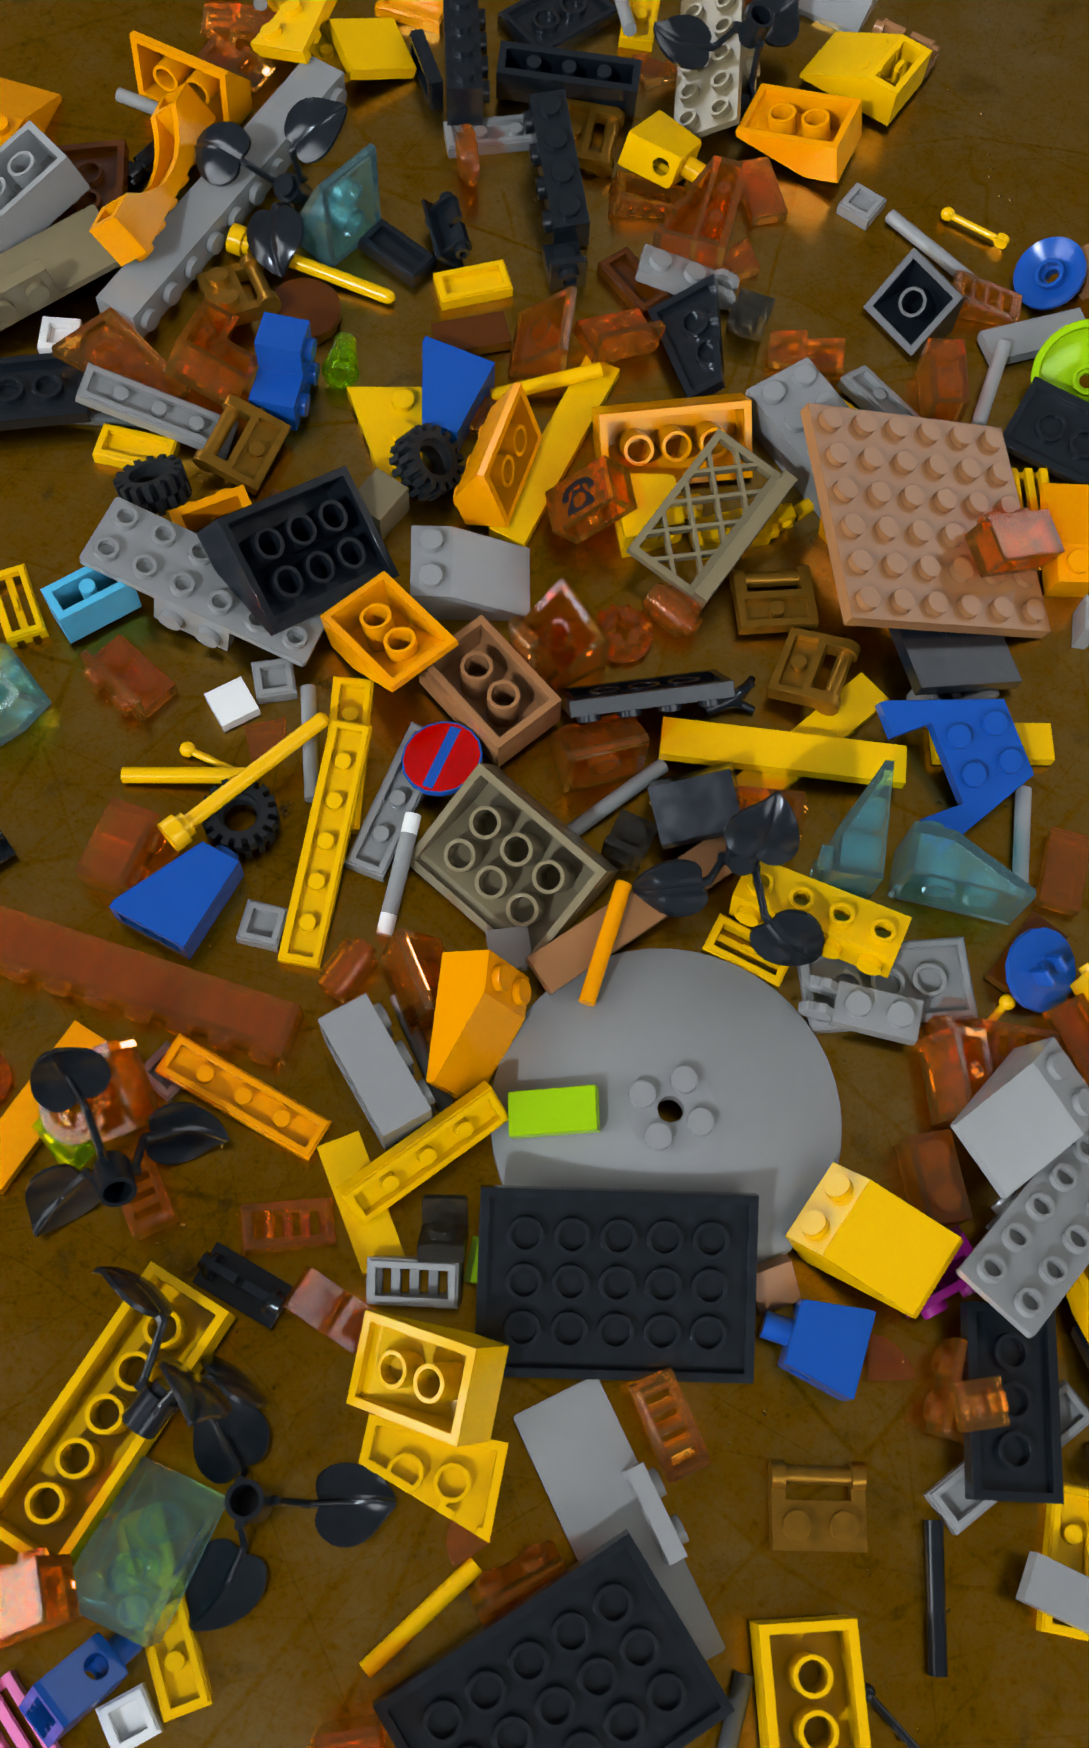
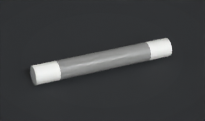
M405 812L376 930V934L380 936L393 937L422 817L414 812Z

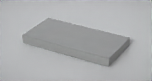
M964 937L903 941L888 978L880 975L865 974L853 964L840 959H828L823 956L812 963L797 966L802 1001L812 1000L828 1004L832 1007L834 997L808 991L802 986L804 976L816 975L831 978L836 982L840 980L922 1000L924 1004L920 1026L975 1022L978 1019ZM804 1016L805 1021L814 1034L849 1032V1030L828 1026L829 1022Z

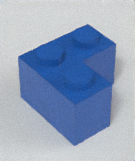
M264 312L254 341L258 370L248 400L250 404L290 425V430L297 431L301 417H307L311 402L310 387L311 385L316 386L319 380L320 363L315 362L317 339L312 338L309 320Z

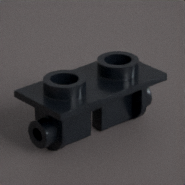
M445 191L440 194L439 200L434 204L425 199L421 200L426 217L425 223L431 234L435 256L445 265H450L454 268L464 267L462 259H466L470 255L472 245L465 223L460 221L463 216L458 197L450 191Z
M218 1241L211 1253L206 1251L197 1264V1268L200 1270L192 1281L270 1330L296 1289Z

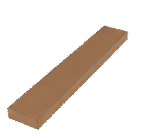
M724 836L702 841L677 859L696 862L702 869V878L706 877L717 862L718 853L726 852ZM727 865L722 867L714 882L705 887L706 890L733 873ZM633 888L630 891L611 955L668 917V915L658 912L634 893ZM608 904L526 958V963L549 996L588 971Z

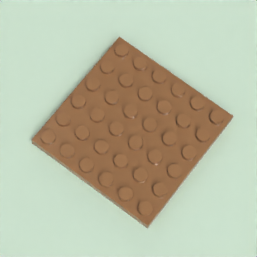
M815 403L806 404L800 411L844 625L1042 639L1051 632L1014 477L1000 427Z

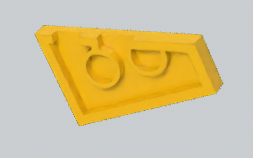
M287 0L284 2L278 13L261 27L259 34L250 42L255 56L308 64L311 59L309 48L311 44L318 43L321 37L319 27L321 23L329 20L337 0Z
M346 387L348 399L357 416L359 428L365 437L375 469L378 468L394 478L391 471L396 469V466L389 464V458L393 456L390 450L398 438L415 426L422 425V387ZM420 452V457L423 462V453ZM400 476L394 478L399 482L402 481Z
M369 1414L358 1463L486 1542H490L509 1443L491 1439L488 1442L455 1447L380 1416Z

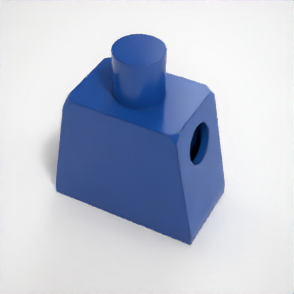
M801 1299L794 1303L790 1318L766 1310L761 1321L758 1337L782 1345L777 1365L781 1369L830 1396L845 1402L855 1398L876 1311Z
M123 1626L107 1641L102 1634L97 1632L32 1685L18 1708L47 1748L52 1747L121 1684L129 1674L125 1665L142 1651L139 1640L126 1626ZM85 1671L92 1673L95 1677V1680L89 1678L86 1675Z

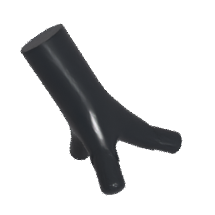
M749 676L745 682L734 688L735 697L722 698V705L703 707L706 716L708 717L730 708L742 709L751 714L754 713L755 707L743 701V697L755 687V677Z

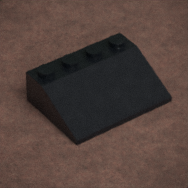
M346 465L222 516L196 533L217 574L271 636L330 609L383 571L393 579L400 576Z

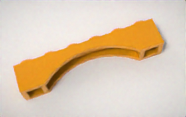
M187 82L161 97L150 118L154 135L155 156L153 172L147 187L142 193L127 192L103 206L89 230L121 266L135 259L141 262L154 250L152 243L155 237L165 228L166 222L164 219L167 213L177 204L178 199L176 195L188 182L189 176L187 174L190 168L196 164L195 145L197 144V139L216 119L214 114Z

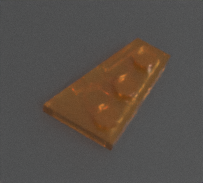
M112 307L52 345V355L84 373L88 363H91L180 399L189 395L190 385Z

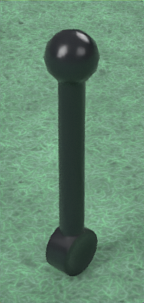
M865 1682L866 1703L871 1705L908 1748H921L879 1701L873 1685Z

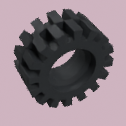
M424 423L421 426L419 424L398 438L390 450L393 456L389 458V464L396 466V469L391 471L393 477L400 476L402 479L400 483L410 488L409 496L413 498L418 495L419 501H426L427 499L433 501L456 487L462 479L460 475L464 473L465 466L459 465L464 460L463 454H456L455 452L459 448L456 441L452 444L449 442L452 435L448 431L440 434L441 427L438 425L431 427L430 423ZM420 452L429 458L434 473L425 467L421 460Z
M159 454L155 459L151 455L147 456V460L142 462L138 459L133 461V466L126 465L123 467L124 472L118 471L115 475L116 478L113 479L118 497L154 514L159 513V516L166 515V510L177 508V504L184 505L187 502V498H191L192 488L180 458L176 459L175 455L166 457V454Z
M229 779L222 780V785L228 782ZM256 781L206 819L202 825L212 846L220 844L231 849L238 856L239 853H244L245 858L253 857L251 851L257 849L261 854L266 851V842L271 845L276 840L274 832L279 833L280 816L273 794L270 795L268 787L264 784L259 787ZM214 785L210 789V793L212 794L218 788ZM248 805L257 813L255 823L250 828L242 831H235L227 827L225 824L226 813L235 806Z

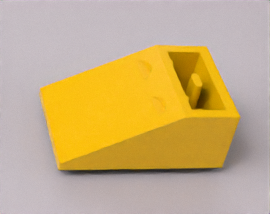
M835 31L803 69L799 77L828 94L862 99V113L888 126L922 84L933 50L904 34Z

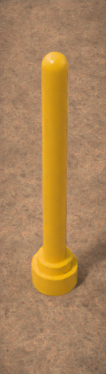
M234 223L231 226L226 239L227 252L239 257L252 253L247 242L248 227L238 223ZM296 254L289 264V267L379 302L391 304L395 300V293L391 289Z
M322 712L316 713L185 815L180 812L175 817L172 814L157 824L160 832L178 852L192 842L191 836L197 833L195 830L197 826L326 728L329 724L328 716Z

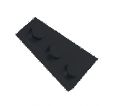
M712 274L648 310L687 398L710 396L726 388L718 281L715 274Z

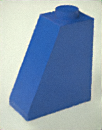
M425 336L423 339L422 424L430 423L431 427L434 425L440 426V434L448 431L452 435L449 442L452 444L456 441L459 445V448L455 450L456 454L462 448L490 395V388H494L495 362Z
M202 841L115 898L109 908L117 921L190 960L244 877L238 860L239 856L223 845L217 844L214 848Z

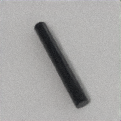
M924 1519L928 1676L948 1677L943 1520Z

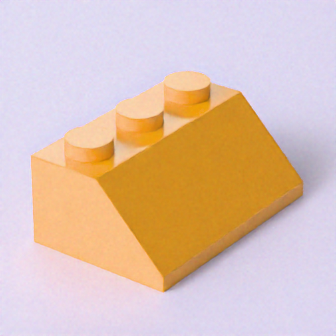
M135 30L129 34L138 94L159 102L161 97L187 82L216 117L213 122L214 124L218 122H232L240 126L252 112L250 80Z
M513 383L490 408L485 423L480 426L478 440L473 452L467 458L466 469L462 479L454 489V504L467 525L508 528L543 436L522 383Z

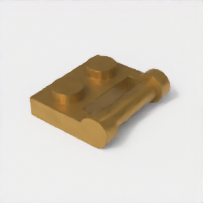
M566 98L579 167L593 170L597 176L609 177L613 173L615 165L613 153L618 131L624 125L625 113L617 107ZM595 123L605 126L599 152L589 150Z
M252 253L245 254L239 263L225 267H215L207 272L196 274L199 288L218 331L262 319L264 312L277 314L281 309V301L277 293L270 289L263 274L264 267ZM248 280L251 281L258 296L257 300L250 302L240 284Z
M228 394L222 404L223 412L204 448L197 450L192 461L203 471L213 472L237 486L243 484L246 491L256 496L291 426L247 401ZM237 418H243L248 423L229 459L225 461L218 457V454Z
M798 565L795 567V570L744 572V569L731 570L729 584L731 593H733L738 635L790 632L791 627L809 631L817 630L819 618L809 565ZM796 586V589L747 591V588Z
M791 627L767 688L768 698L812 707L826 716L836 715L842 702L839 697L851 663L857 661L861 650L860 645L851 639ZM826 654L834 655L836 661L825 690L814 688Z
M769 1459V1550L868 1552L865 1494L867 1472L865 1463L863 1461H849L847 1466L789 1465L785 1463L784 1459ZM786 1484L847 1486L848 1501L786 1500L785 1488Z

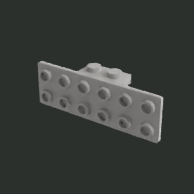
M116 497L79 556L82 565L153 597L154 618H157L162 625L171 630L187 632L195 636L200 643L211 648L219 647L228 652L236 636L298 666L304 667L324 631L320 615L324 613L322 612L271 636L217 574L196 533L120 497Z
M1089 1129L1081 1138L1009 1197H999L993 1203L991 1209L996 1214L985 1227L989 1231L957 1269V1275L1027 1338L1037 1334L1089 1264Z
M585 1379L514 1416L516 1427L577 1561H580L627 1529L705 1661L723 1652L725 1644L684 1560L688 1555L683 1544L689 1542L685 1528L676 1513L669 1517L660 1499L667 1495V1492L658 1472L654 1467L647 1470L643 1462L638 1463L599 1379Z

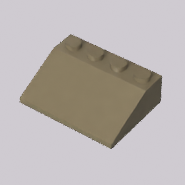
M479 763L419 840L414 847L410 867L484 932L493 929L528 926L532 951L529 956L565 933L596 900L619 871L496 765Z

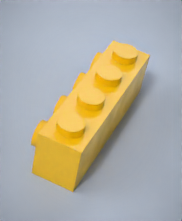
M761 861L759 862L767 908L772 918L777 913L788 909L801 910L811 914L821 924L824 933L821 956L828 959H840L853 964L861 972L868 975H880L888 978L912 917L783 866H771ZM750 873L740 877L732 894L728 915L735 917L743 925L755 927L765 922L761 918L753 876Z

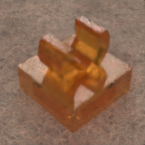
M1000 1376L949 1383L958 1432H972L1010 1426L1008 1417L1009 1406Z

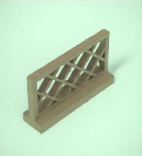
M718 428L626 552L690 599L688 604L701 612L789 494L798 478L787 470L781 474ZM718 443L732 453L734 465L714 467L711 452ZM706 460L707 468L699 469ZM756 470L768 479L762 489L746 490L743 472ZM735 473L738 492L718 494L715 475ZM708 476L712 495L691 497L689 481L692 478ZM683 491L684 498L677 499V497ZM755 497L748 507L747 498ZM740 499L743 514L740 519L723 521L720 502ZM713 503L716 522L696 524L693 505ZM686 506L689 525L668 527L666 516L668 509ZM661 520L662 528L654 529L658 522ZM733 527L726 536L725 528ZM718 529L719 547L717 549L700 551L697 532ZM691 533L694 552L673 554L670 535ZM663 536L666 550L665 556L652 557L640 548L646 538ZM710 557L703 567L702 558ZM695 559L698 575L691 584H688L676 575L674 562ZM662 563H668V568L662 565Z

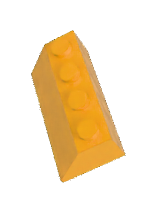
M742 393L592 407L594 449L603 493L609 492L612 473L671 474L675 477L676 483H678L718 428L752 452V400ZM718 443L711 452L714 467L734 465L732 453ZM706 460L699 469L707 468ZM753 471L743 472V478H753ZM735 473L715 475L716 481L736 479ZM709 477L692 478L689 484L709 482Z

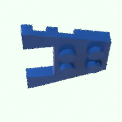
M1004 699L887 700L875 705L888 740L927 727L956 799L957 806L920 819L933 854L945 850L1034 775Z

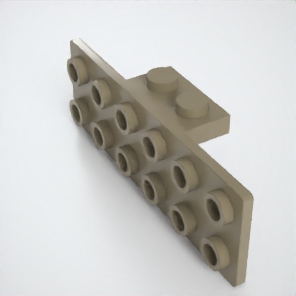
M681 0L680 15H692L701 19L709 27L712 35L710 43H713L732 28L735 21L742 22L745 0ZM735 33L717 50L713 52L708 51L709 60L705 67L688 70L677 66L674 120L698 138L739 124L741 94H748L747 86L755 49L744 47L739 41L738 34ZM758 65V70H757L756 79H755V84H754L755 92H756L757 77L760 76V66H759V65Z
M94 204L87 206L0 254V331L120 266L89 232L99 213Z

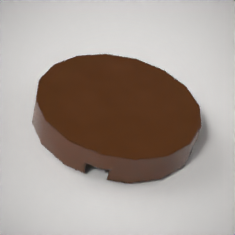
M302 277L288 280L275 288L274 292L277 293L281 301V309L277 314L309 320L312 338L317 339V345L335 334L339 321L341 322L342 311L338 295L328 284L318 279Z

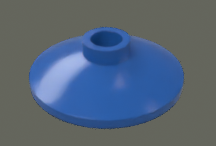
M1055 236L1036 242L1023 253L1015 267L1013 285L1017 296L1025 305L1037 310L1054 309L1065 304L1076 295L1084 283L1087 273L1085 254L1076 242L1066 237ZM1059 274L1055 281L1048 283L1051 275Z

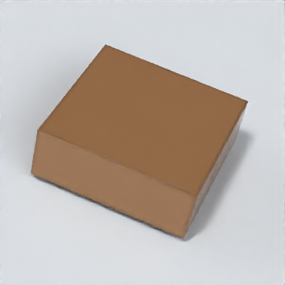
M787 1254L757 1264L756 1311L760 1316L766 1310L774 1311L801 1300L792 1260Z

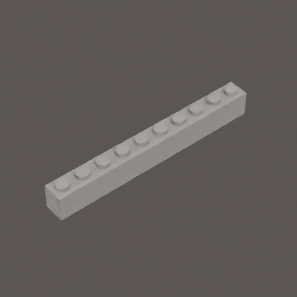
M311 56L308 64L300 63L243 128L251 138V147L244 159L275 178L280 174L286 173V170L292 164L288 149L293 144L284 134V124L289 111L297 102L309 97H319L345 104L347 92L345 90L344 72ZM242 165L235 181L222 187L210 184L201 176L165 217L166 226L155 237L152 243L154 245L152 253L141 262L135 259L122 266L95 297L103 323L140 343L148 332L153 331L157 327L160 318L169 307L179 301L182 292L192 280L197 279L196 274L202 273L203 267L209 260L221 252L231 226L234 223L243 225L245 218L255 206H259L263 202L266 193L273 185Z

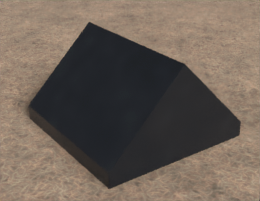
M913 248L863 307L910 356L914 357L952 332L966 298L916 248Z
M733 762L653 780L647 787L663 850L723 837L725 826L729 819L742 810Z

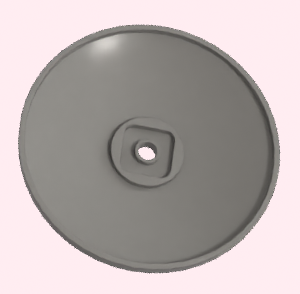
M648 948L626 951L610 956L594 1007L578 1002L587 974L586 971L549 996L545 992L529 1008L522 1026L498 1064L493 1083L494 1092L508 1113V1092L596 1085L599 1089L600 1132L512 1139L509 1137L507 1121L490 1133L493 1156L502 1185L757 1193L759 1195L757 1264L787 1254L793 1249L785 1235L833 1162L838 1164L842 1119L836 1081L829 1061L807 1022L781 994L756 975L717 957L688 950ZM664 1100L675 1101L681 1107V1119L671 1123L664 1121L658 1114V1104Z

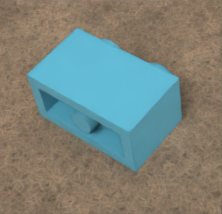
M86 566L40 589L53 617L70 644L142 607L136 589Z

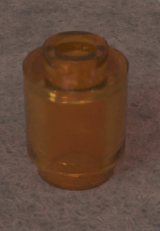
M659 582L649 591L643 601L642 607L648 611L647 616L676 639H680L684 635L686 637L692 636L702 623V618L699 616L702 608L671 584L666 586L663 582Z
M355 937L353 941L344 938L320 970L321 978L318 980L317 985L326 994L341 1003H345L350 996L355 997L379 964L374 957L377 952L376 949L359 937Z

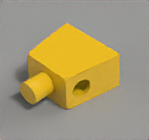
M660 109L629 131L617 163L666 189H671L684 178L700 187L710 170L708 165L696 159L702 145L701 140Z
M612 473L609 499L622 558L631 556L626 552L628 547L677 484L673 475ZM700 494L691 495V497L701 496ZM684 496L677 497V499L684 498ZM703 504L693 505L695 518L702 517ZM686 506L668 509L666 512L668 527L684 526L685 519H688ZM661 520L658 522L654 529L662 528ZM682 534L670 535L671 544L679 542ZM663 536L646 538L640 548L647 552L665 547Z

